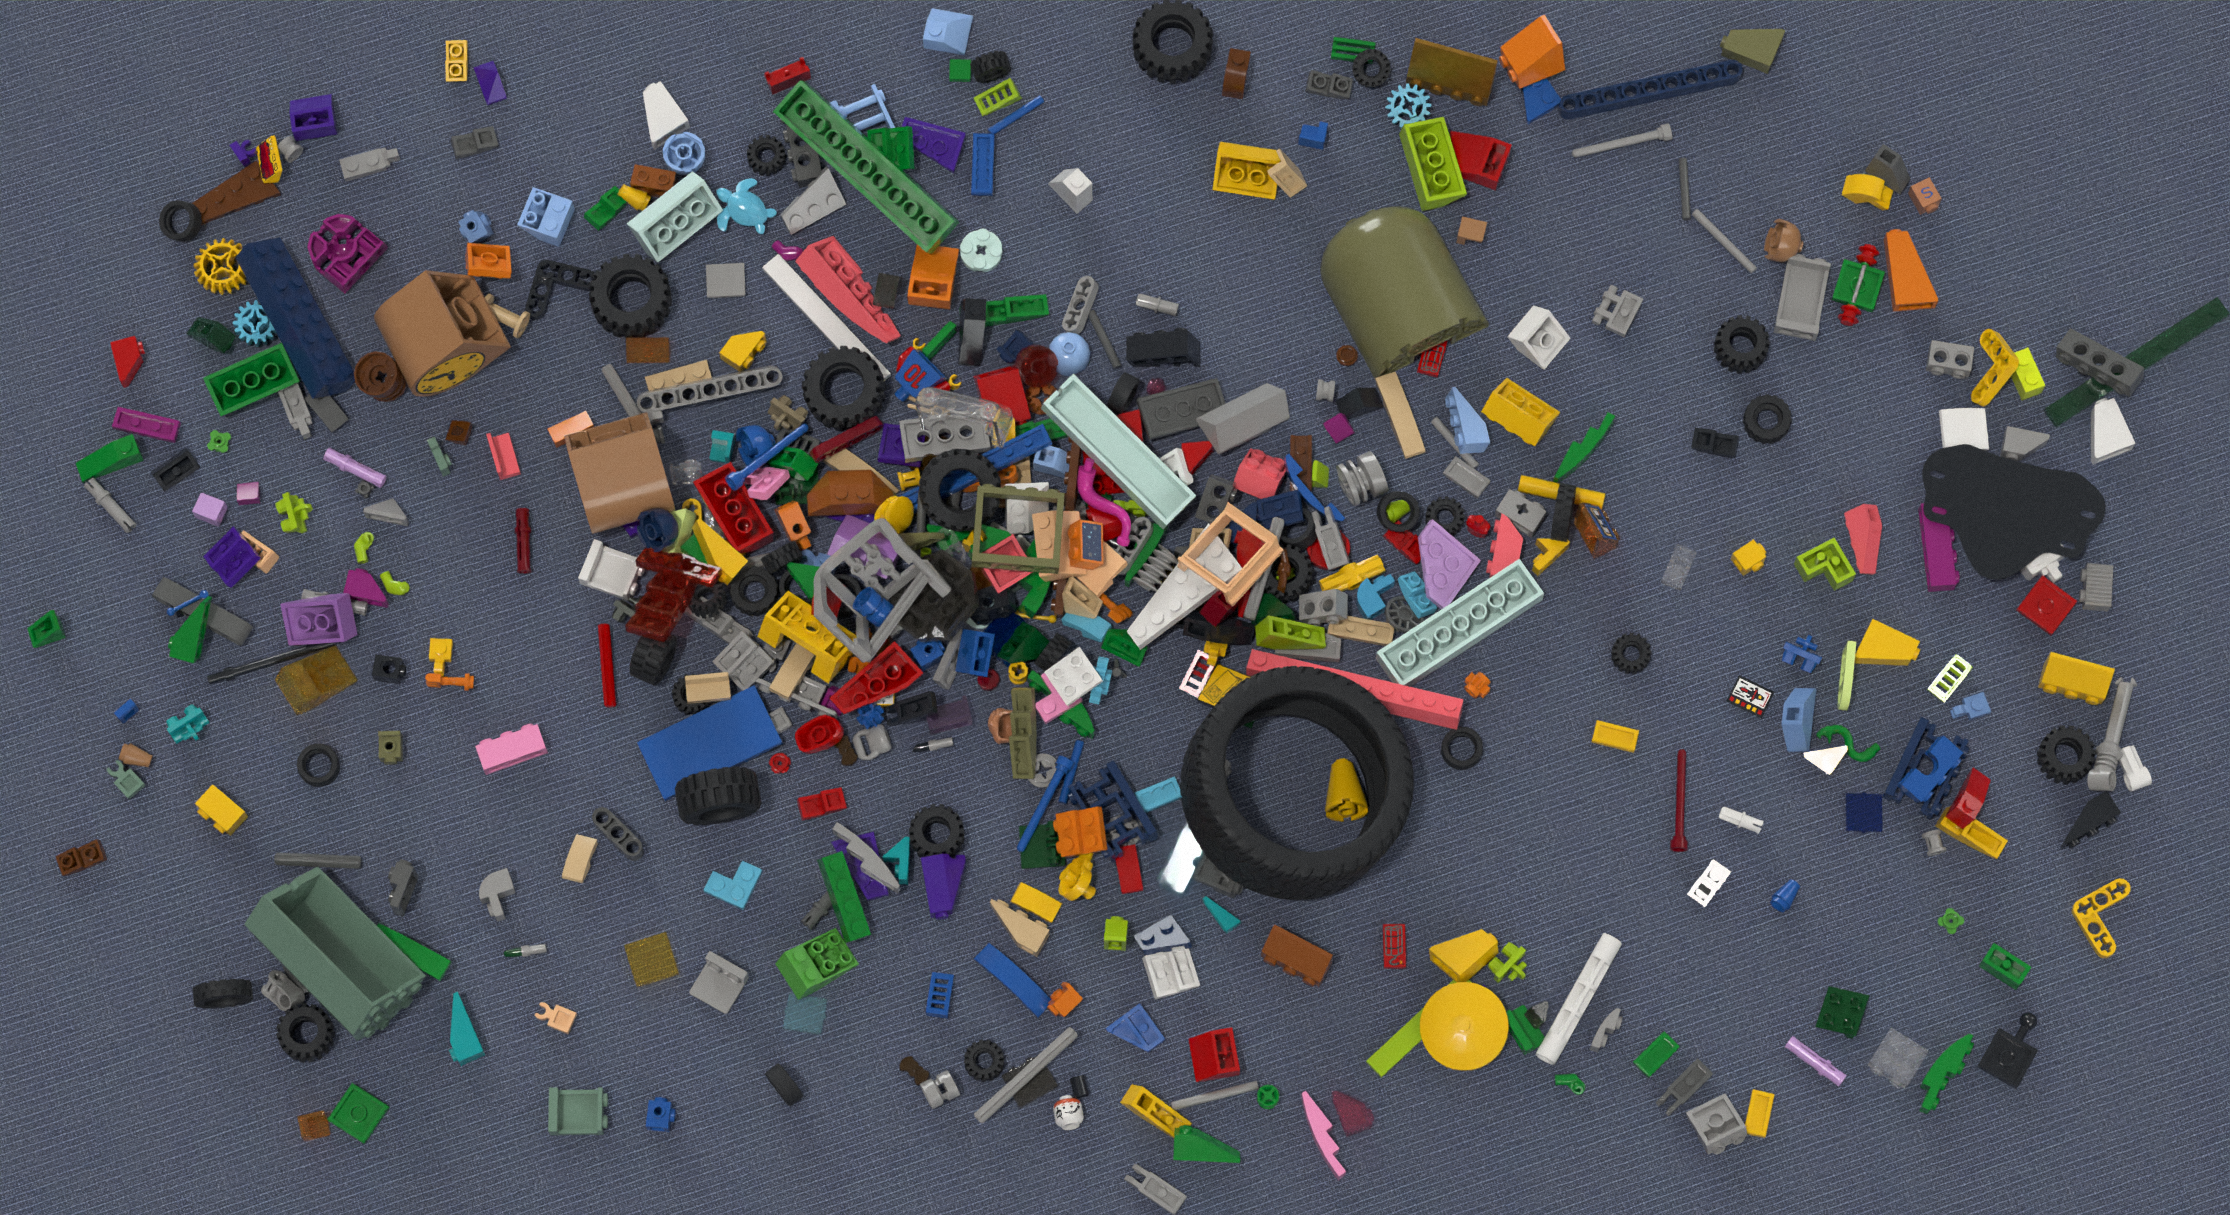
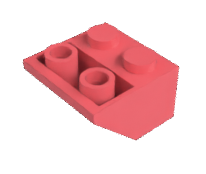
M1250 448L1239 465L1234 479L1236 483L1235 489L1259 499L1277 495L1287 473L1284 460L1273 458L1261 450Z

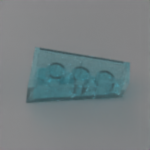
M1187 823L1177 837L1175 849L1172 848L1167 857L1169 862L1166 868H1162L1157 877V880H1160V888L1181 898L1184 897L1193 880L1192 876L1204 854L1199 844L1196 843Z

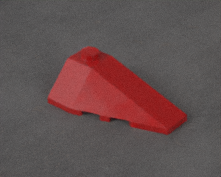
M894 641L829 699L845 715L908 688L924 673Z

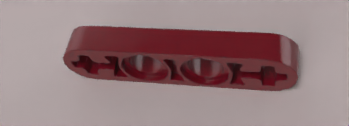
M874 416L817 445L809 454L816 463L821 462L874 435L884 425L878 416Z

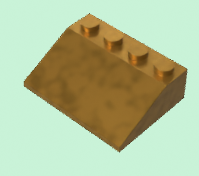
M1415 38L1406 84L1409 83L1412 88L1416 84L1418 89L1429 90L1435 95L1445 94L1454 100L1460 101L1463 99L1470 101L1471 104L1476 106H1487L1494 83L1497 60Z

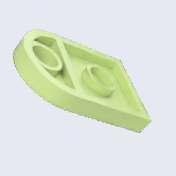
M1847 641L1842 651L1838 710L1847 711L1850 703L1856 642Z

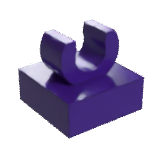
M249 140L243 141L241 146L235 141L229 146L246 168L252 164L248 157H254L257 151L255 148L251 151H246L247 147L251 145Z

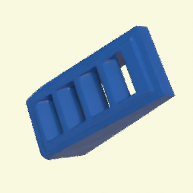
M932 972L926 1016L948 1019L954 975ZM936 979L948 980V984H940L935 982ZM934 988L947 989V993L934 991ZM933 996L946 997L945 1001L933 999ZM932 1004L944 1005V1009L934 1008Z

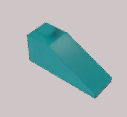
M455 992L453 993L450 1034L452 1049H449L453 1061L458 1060L462 1066L485 1056V1053L459 993Z

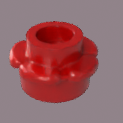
M776 753L770 758L769 765L774 773H785L789 770L791 762L788 756H785L783 753Z

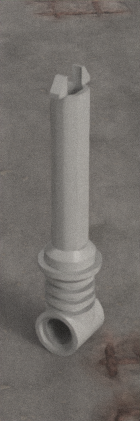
M2122 677L2115 682L2118 688L2103 743L2096 747V762L2094 768L2088 773L2087 783L2090 790L2113 791L2115 789L2117 762L2123 755L2119 742L2133 687H2137L2134 678H2131L2130 683L2123 682L2124 679Z

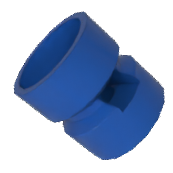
M871 587L863 589L853 602V609L863 617L866 616V619L876 627H880L894 607L893 604L884 597H881Z

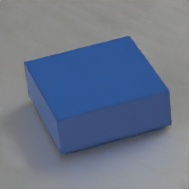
M129 699L114 714L123 724L137 713L139 709Z

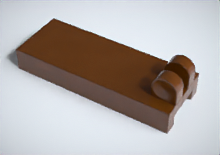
M1290 435V456L1303 469L1296 476L1312 493V435ZM1290 481V491H1294L1295 489Z

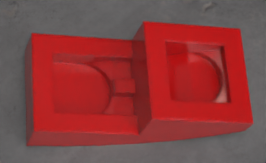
M1398 520V521H1396L1394 524H1402V523ZM1387 530L1383 537L1415 565L1421 560L1418 536L1416 534L1413 535L1409 530L1404 532Z
M842 787L820 791L819 794L797 799L802 821L832 814L847 808Z
M1135 844L1122 846L1120 848L1123 856L1116 858L1121 893L1127 894L1143 891Z

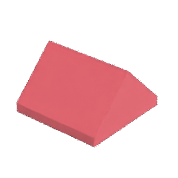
M1011 534V536L983 552L986 554L1027 557L1014 534ZM981 568L983 574L997 593L1033 573L1028 571Z

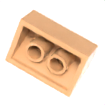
M1056 510L1032 514L1037 558L1053 559ZM1063 511L1058 574L1039 572V577L1045 582L1066 579L1071 576L1087 575V569L1070 567V559L1068 557L1070 549L1069 525L1081 519L1079 511Z

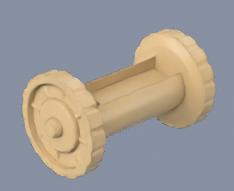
M488 294L485 299L496 320L513 328V336L520 338L529 323L530 313L524 311L519 316L494 304V295Z

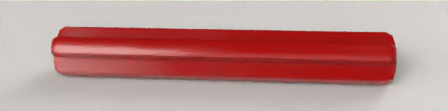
M604 623L598 625L604 706L610 708L616 706L610 626Z

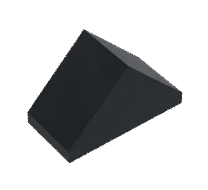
M1355 388L1336 401L1339 413L1345 414L1348 420L1383 408L1376 388Z

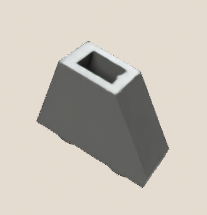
M1884 144L1865 170L1868 174L1883 179L1885 181L1884 184L1898 194H1901L1910 181V176L1901 155Z

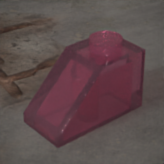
M1338 1091L1331 1092V1098L1346 1137L1371 1129V1122L1374 1121V1117L1370 1108L1366 1109L1364 1103Z

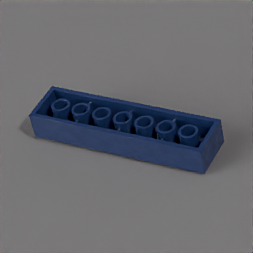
M279 237L247 243L235 258L312 399L346 392L355 382L354 371L283 241Z

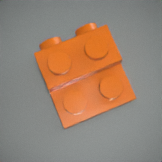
M467 243L465 262L468 275L499 279L511 278L510 246Z
M1097 806L1056 814L1053 827L1058 832L1059 841L1056 843V849L1061 854V857L1072 858L1108 850L1102 807Z

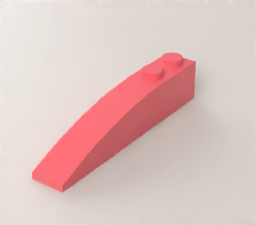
M834 236L808 245L795 262L811 279L814 286L851 321L885 343L894 341L901 336L889 315L882 312L880 300L874 298L870 292L872 287L869 282H864L861 277L863 272Z

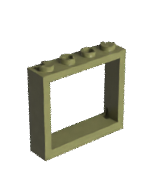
M992 484L978 486L971 567L1058 574L1064 493H1060L1056 489L1038 491L1037 488L1033 487L1023 490L1017 489L1015 486H1004V488H998ZM983 497L1057 503L1053 559L979 553Z

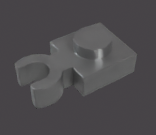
M783 638L776 648L766 643L764 650L775 661L783 662L791 641ZM776 663L770 668V674L776 671Z

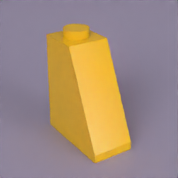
M1872 619L1855 654L1854 663L1908 666L1911 659L1916 660L1921 650L1917 648L1920 641Z
M1482 929L1429 948L1430 960L1455 982H1467L1499 953L1498 941L1491 933L1487 934Z

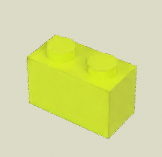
M2029 348L2014 352L2019 359V364L2011 378L2021 400L2041 394L2045 383Z

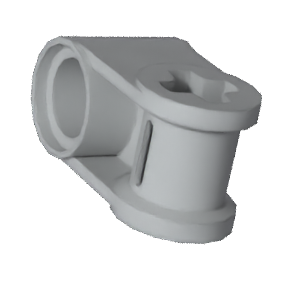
M277 970L269 973V980L262 987L261 992L280 1010H290L294 1005L297 1004L299 1006L304 1002L305 995L302 989L297 987L284 973Z

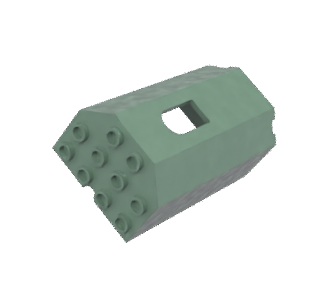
M319 867L295 878L289 885L285 883L263 895L244 924L249 932L356 1041L364 1037H371L378 1029H385L389 1025L390 1020L402 1008L405 1009L412 1003V996L422 988L423 985L421 983L426 977Z

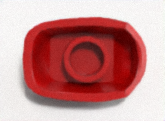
M826 714L818 716L798 728L795 733L797 746L805 754L826 750L842 739L844 735L843 727L838 720Z

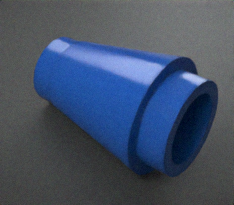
M1790 879L1771 896V905L1780 912L1789 910L1800 885Z

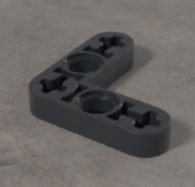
M551 260L541 261L537 266L525 310L530 313V319L539 320L544 317L554 283L590 291V282L586 285L584 280L578 279V283H576L577 273H580L579 276L582 279H587L590 276L591 280H594V272ZM549 266L551 271L557 272V268H559L558 278H555L556 276L553 272H548L547 275H544L542 269H546ZM571 271L573 277L570 280L562 279V273ZM540 285L547 287V291L543 295H538L535 292V289ZM535 299L539 300L538 307L540 311H536L533 314L530 308H535Z

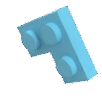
M742 861L733 880L713 871L703 891L744 910L762 874V869Z

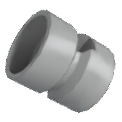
M948 1070L936 1075L935 1080L930 1078L920 1083V1087L932 1110L943 1105L945 1099L951 1101L960 1096L958 1088ZM940 1084H943L946 1090L943 1094H941L938 1088Z

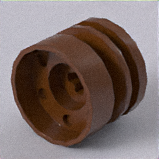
M374 351L367 353L360 358L355 366L354 378L356 385L361 391L378 401H394L407 388V382L395 359L384 352Z

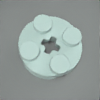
M984 228L969 233L960 245L962 262L972 271L988 272L993 270L1001 261V241L994 233ZM978 247H981V248H982V247H985V248H986V249H985V253H986V254H985V255H982V254L980 253V254L977 255V254H976V252L978 251L977 248H978Z

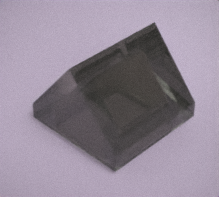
M1548 1001L1531 1006L1524 1014L1534 1029H1538L1546 1021Z

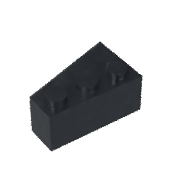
M1176 328L1170 332L1156 330L1152 334L1134 333L1133 336H1126V361L1133 367H1160V364L1174 363V367H1180V363H1194V367H1201L1200 342L1185 328Z

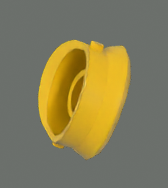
M904 496L887 498L878 507L874 521L884 518L898 534L903 533L913 519L914 507L912 501Z

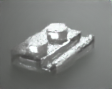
M686 460L684 463H679V466H673V463H670V474L673 484H676V481H682L683 484H692L693 481L704 476L701 462L696 460Z

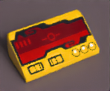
M273 135L256 148L263 183H278L282 174L275 135Z

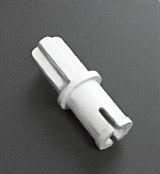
M1722 807L1719 814L1720 819L1738 825L1737 828L1743 827L1759 834L1761 828L1753 824L1763 825V820L1748 816L1744 811L1740 813L1733 809Z

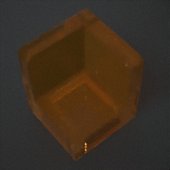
M324 1110L297 1116L301 1137L304 1141L330 1136L327 1114Z

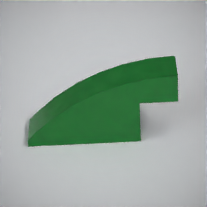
M1035 539L1025 552L1027 557L1037 558ZM1033 572L1016 582V584L1029 592L1018 610L1031 619L1042 604L1050 581L1045 582L1039 577V572Z

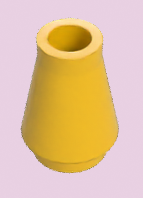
M625 184L622 185L618 192V196L622 197L635 210L643 211L651 196L647 195V192Z

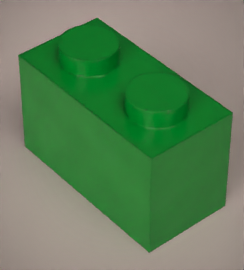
M1993 943L1979 964L1980 968L2014 990H2017L2031 969V966Z

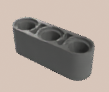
M600 807L594 810L592 820L595 827L630 861L641 859L644 854L641 841L607 808ZM601 815L608 816L607 822L602 824L598 823L597 819ZM616 830L624 832L620 838L612 837ZM631 845L639 846L636 853H629L628 848Z

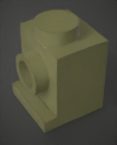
M378 731L380 761L386 765L397 764V761H403V736L401 732ZM393 745V748L391 750H387L386 746Z

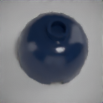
M653 508L640 513L637 519H640L637 531L646 548L651 547L654 549L653 552H659L672 546L678 537V522L668 510L662 508Z

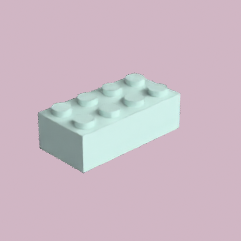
M692 171L629 221L627 225L646 254L656 262H659L721 213L723 209L706 182Z

